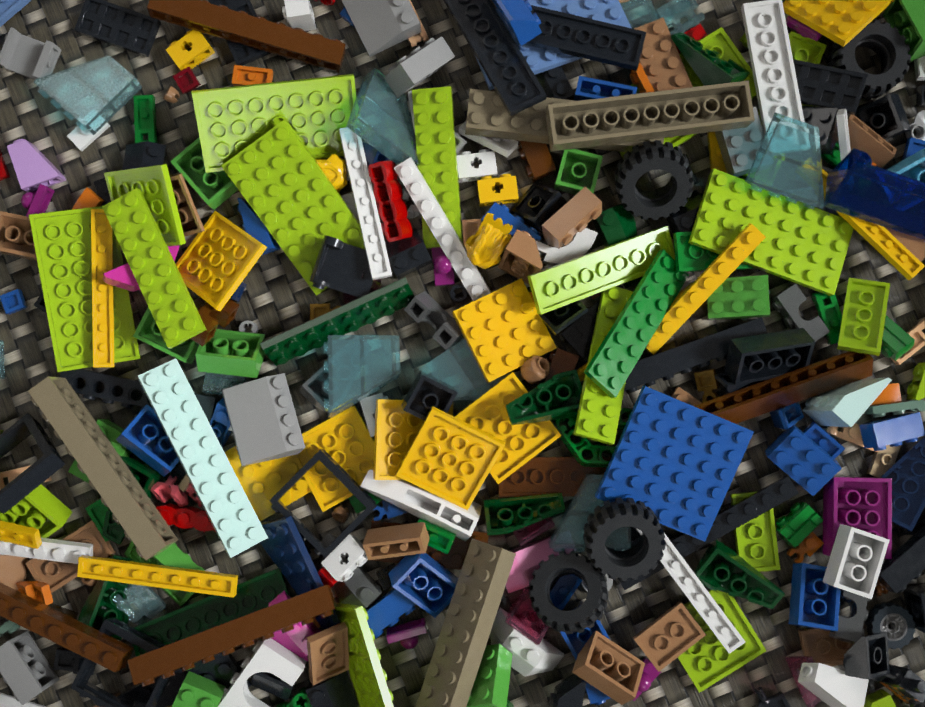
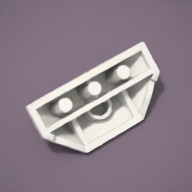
M501 607L499 608L490 632L491 645L500 643L513 654L511 667L524 677L552 671L564 657V653Z

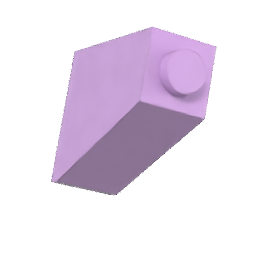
M18 139L13 144L7 145L22 190L35 192L40 184L49 187L66 181L65 176L34 144L25 139Z

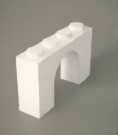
M273 639L258 640L252 649L253 655L245 658L240 666L243 669L240 673L235 672L229 681L231 686L228 689L224 688V694L218 707H270L251 694L248 689L247 679L255 673L268 672L293 686L304 671L306 661Z

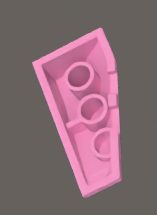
M569 530L509 550L516 553L506 583L508 593L529 586V581L533 580L534 577L532 575L534 569H539V563L542 560L544 562L549 560V555L554 554V556H558L561 551L570 554L571 551L576 549Z

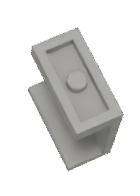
M11 27L5 36V42L0 51V65L6 70L48 85L61 49L51 41L41 42L22 35L15 28Z

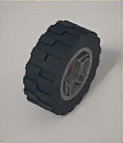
M881 602V604L874 605L875 607L869 610L870 612L865 622L867 633L887 632L888 649H901L903 646L908 645L910 640L914 638L913 635L916 631L915 621H913V616L909 614V611L892 602Z

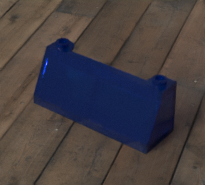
M855 148L827 175L824 207L925 240L924 182L873 166L869 154Z

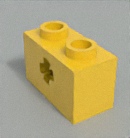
M189 30L184 37L172 42L166 49L181 71L187 67L193 69L215 53L201 32L196 30Z
M502 174L500 178L484 176L480 178L481 180H477L480 207L492 206L495 202L498 204L518 203L516 176ZM495 186H499L500 193H495Z

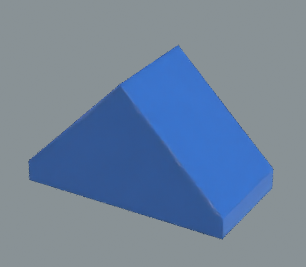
M799 402L770 412L774 426L780 429H789L804 418Z

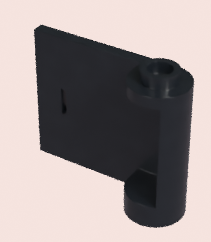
M324 235L310 278V282H313L312 286L324 290V287H328L359 298L369 294L373 280L365 249Z

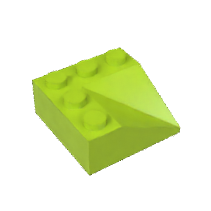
M40 484L5 514L0 512V521L39 529L41 538H47L63 527L72 511Z

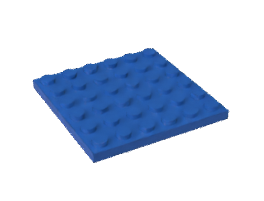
M643 385L595 497L602 501L609 500L610 502H614L615 498L620 497L622 501H626V498H633L635 503L641 501L646 507H650L653 510L660 524L705 542L754 431Z

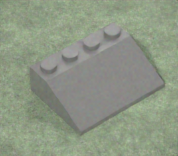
M341 0L369 57L421 33L420 21L409 0Z
M285 373L262 377L222 390L241 466L297 455L306 448Z

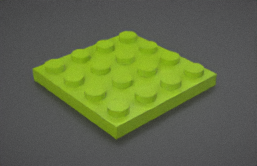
M167 164L104 173L111 201L135 188L140 189L166 245L177 246L186 244Z
M708 589L707 591L745 640V643L729 654L692 603L689 601L684 604L685 608L706 634V636L677 657L699 693L766 652L765 647L734 597L719 590Z

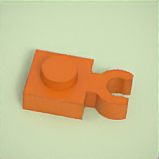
M812 531L796 548L789 549L787 555L791 557L794 553H797V558L794 562L801 563L804 559V554L811 557L824 543Z

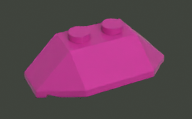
M180 245L167 246L175 262ZM128 263L103 274V281L106 284L132 292L137 290L141 292Z
M284 590L269 602L268 607L291 597ZM313 622L304 626L299 623L294 625V630L283 634L281 630L275 632V637L271 639L307 662V637L321 631Z

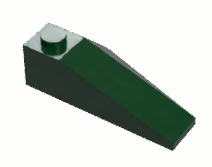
M683 32L675 33L671 36V39L704 86L744 81L750 74L749 71L735 61L729 59L727 62L719 58L717 51L703 49L701 42Z
M622 204L607 209L597 219H592L605 247L637 236L635 218L631 215L630 211H626L623 208ZM642 277L623 283L625 289L640 282Z
M576 369L554 375L545 383H541L532 391L507 404L505 407L511 425L577 416L583 388Z
M121 456L143 490L151 498L153 493L150 489L155 483L160 482L163 476L143 461ZM108 507L102 535L120 545L126 537L124 534L125 530L121 524L115 522L112 517L113 513Z
M562 493L483 500L487 535L508 534L565 511Z
M717 539L714 540L703 554L695 571V575L707 588L726 592L730 596H738L773 609L785 595L775 584Z
M113 554L110 559L131 561L130 558ZM98 580L81 610L78 621L98 631L104 620L112 617L127 624L128 584ZM112 633L111 637L117 640L122 639L114 633Z

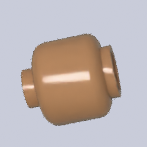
M538 355L532 356L521 366V376L528 383L536 384L548 377L550 365L545 358Z

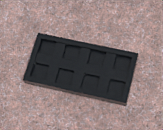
M85 0L74 31L78 34L149 57L161 21L104 0Z
M208 0L211 4L217 6L224 5L231 10L244 11L248 15L257 17L250 0ZM226 40L237 65L243 66L271 54L267 51Z
M793 59L802 104L815 107L846 108L848 114L855 115L868 79V74Z
M600 300L561 333V336L585 363H588Z

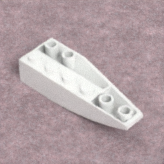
M368 470L360 488L418 518L456 534V537L464 541L471 537L479 520L481 505L472 502L469 509L466 510L406 480H374V470Z

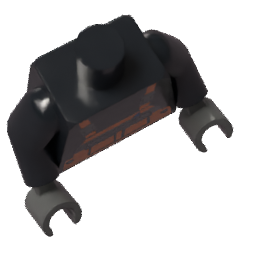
M889 664L890 674L869 679L867 691L874 690V684L877 681L906 704H909V706L904 705L903 707L925 706V681L908 668Z

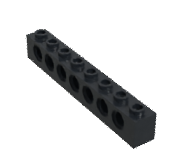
M85 369L64 371L60 374L61 378L67 379L76 393L83 394V398L95 400V397H99L105 403L114 404V401L121 402L123 407L133 408V405L140 406V410L146 404L153 408L140 382L137 380ZM81 379L85 381L83 388L80 387ZM101 382L104 384V390L102 392H100L98 389V386ZM120 386L123 388V394L121 396H119L117 393V390ZM139 390L142 392L140 400L136 398V393ZM194 393L208 421H211L216 405L221 398Z

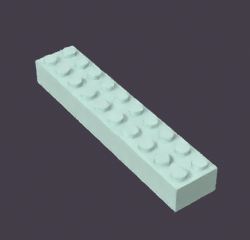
M173 359L138 375V380L229 558L267 539L268 536L177 359Z

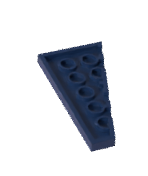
M925 437L880 477L892 478V522L909 531L913 530L925 507Z
M292 516L261 523L268 538L261 541L260 544L295 592L301 595L324 586ZM333 610V615L321 618L320 615L315 617L322 629H328L341 623L335 610Z

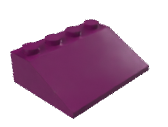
M834 476L823 486L824 555L830 557L839 526L843 524L889 539L884 559H892V478Z

